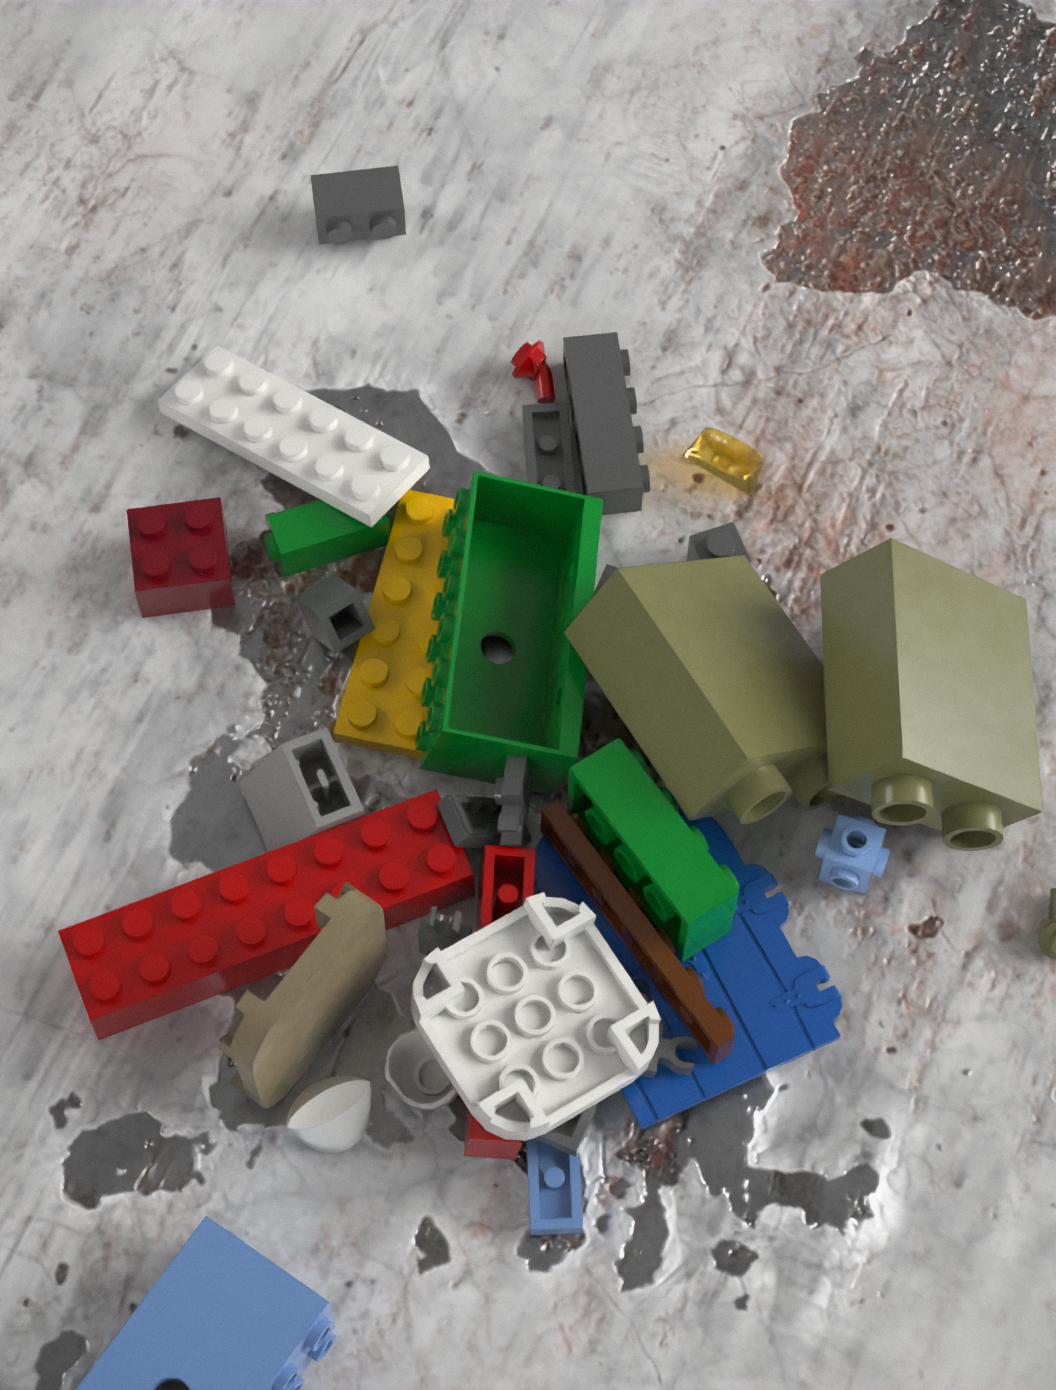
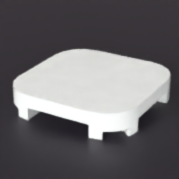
M545 892L527 897L524 905L448 948L440 951L439 947H437L423 959L411 990L410 1010L417 1029L472 1116L486 1131L505 1140L526 1141L544 1135L629 1085L648 1068L659 1044V1022L661 1018L654 1001L647 1004L595 926L596 915L584 902L579 906L564 898L545 897Z

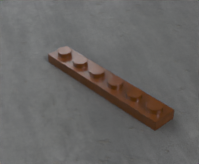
M559 800L542 809L540 832L646 975L654 983V986L691 1036L697 1041V1044L712 1064L715 1065L729 1056L735 1039V1028L730 1017L721 1007L718 1006L714 1009L703 994L705 988L698 974L691 967L684 968L673 954L675 953V948L668 934L661 927L655 929L644 915L646 913L645 907L638 894L631 888L625 890L616 878V868L610 857L601 849L596 851L587 839V829L580 817L575 812L568 814Z

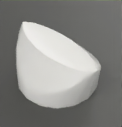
M334 1076L311 1084L299 1094L290 1107L287 1117V1128L307 1147L320 1153L336 1154L352 1148L362 1139L369 1125L371 1109L370 1081L356 1076Z

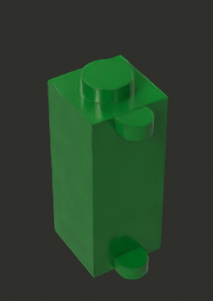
M316 500L281 512L265 514L270 534L264 535L263 541L270 562L279 561L283 574L287 577L386 546L390 536L389 520L385 513L371 528L324 501Z

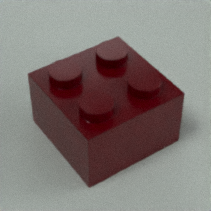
M221 497L127 509L134 589L142 618L236 606L227 528Z

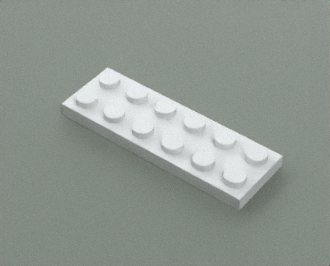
M218 345L158 399L162 414L371 528L430 469L428 456Z

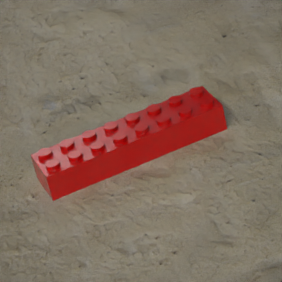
M435 789L59 930L61 942L98 1040L292 967L322 930L317 926L314 906L326 893L336 899L341 893L345 882L380 904L383 908L386 930L428 915L432 906H436L437 911L475 897L474 873L463 848L455 847L439 811L437 803L441 801L438 790Z

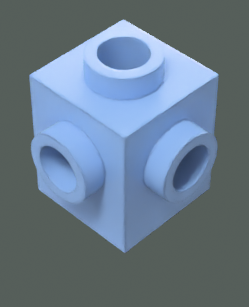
M838 814L833 831L823 828L815 856L823 859L818 880L843 890L866 895L871 876L874 875L882 878L890 853V849L881 847L886 829L878 827L875 822L863 816L852 815L847 817Z

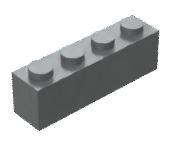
M617 332L564 337L562 363L583 495L603 499L602 515L642 511L643 493L650 492V475L648 465L639 464L638 453L644 452L641 426H633L631 415L637 414V400L635 388L626 387L625 376H630L628 349L620 350Z

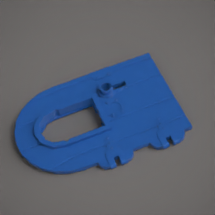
M678 803V814L688 827L694 825L701 831L708 843L709 854L718 865L725 864L732 871L739 884V894L731 931L681 963L684 968L689 966L698 974L705 988L703 994L714 1009L719 1006L728 1014L735 1028V1039L731 1054L715 1065L712 1064L697 1044L695 1051L679 1049L675 1052L680 1061L694 1063V1068L690 1074L680 1075L672 1072L667 1066L658 1064L654 1078L639 1076L632 1083L620 1089L641 1130L835 1042L841 1037L833 1022L839 1017L842 1008V996L835 985L819 991L817 985L826 983L831 978L825 966L809 956L796 957L781 930L789 916V902L783 892H778L769 898L765 895L766 892L778 886L773 874L769 873L765 867L757 864L745 865L734 844L716 820L710 816L689 821ZM542 836L535 848L533 895L545 892V897L564 898L579 906L584 902L596 915L595 926L639 992L644 993L648 997L649 1003L654 1001L661 1018L659 1023H663L661 1038L692 1037L546 838Z

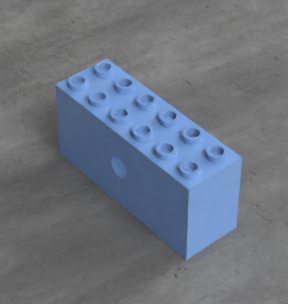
M205 1216L75 1390H155L157 1386L168 1380L181 1381L190 1390H301L304 1380L300 1376L312 1359L317 1363L320 1362L336 1339V1335L332 1332L336 1326L329 1301L208 1216Z

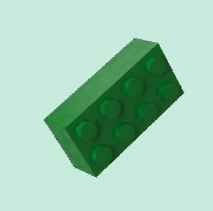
M617 738L569 768L566 811L568 814L575 812L580 817L588 832L587 839L596 851L601 849L607 853L616 868L618 880L625 889L631 888L638 894L644 904L646 917L655 929L661 927L668 934L675 948L674 954L680 962L686 961L731 931L739 894L738 881L725 864L718 865L709 854L708 843L701 831L694 825L688 827L678 814L677 802L672 794L665 787L659 789L649 776V768L641 754L635 749L629 751L622 740Z

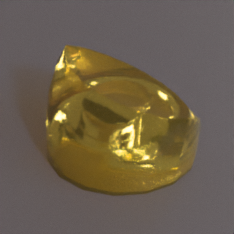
M705 427L683 454L685 458L751 497L765 460L760 453L746 443L711 427Z

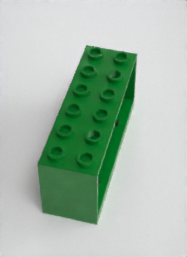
M479 471L473 472L466 488L458 487L453 509H447L442 526V536L449 539L447 550H442L437 566V578L443 579L442 592L436 593L431 612V619L438 621L437 635H431L426 652V663L433 664L431 678L426 677L420 699V705L427 707L426 722L421 721L419 723L415 738V750L422 751L420 769L495 784L496 776H504L507 756H527L532 792L552 795L568 773L569 768L574 765L579 753L587 666L564 632L594 597L603 499ZM492 635L503 637L510 643L513 649V658L504 664H496L489 661L482 653L481 641Z

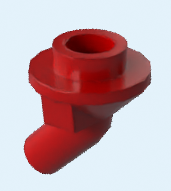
M540 340L533 345L528 342L524 343L515 353L511 360V364L515 366L512 376L515 379L526 377L532 382L535 379L538 403L550 404L555 401L551 368L546 363L547 356L545 355L544 343Z

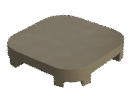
M347 882L343 885L341 893L336 899L326 893L314 906L317 926L322 930L268 998L263 1001L249 990H246L235 1006L244 1014L228 1034L219 1039V1050L236 1061L238 1072L229 1083L266 1109L278 1103L299 1081L370 989L386 958L388 945L383 908Z

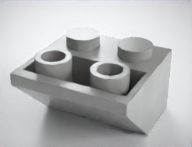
M327 727L281 744L240 782L241 790L268 852L365 816L364 808Z

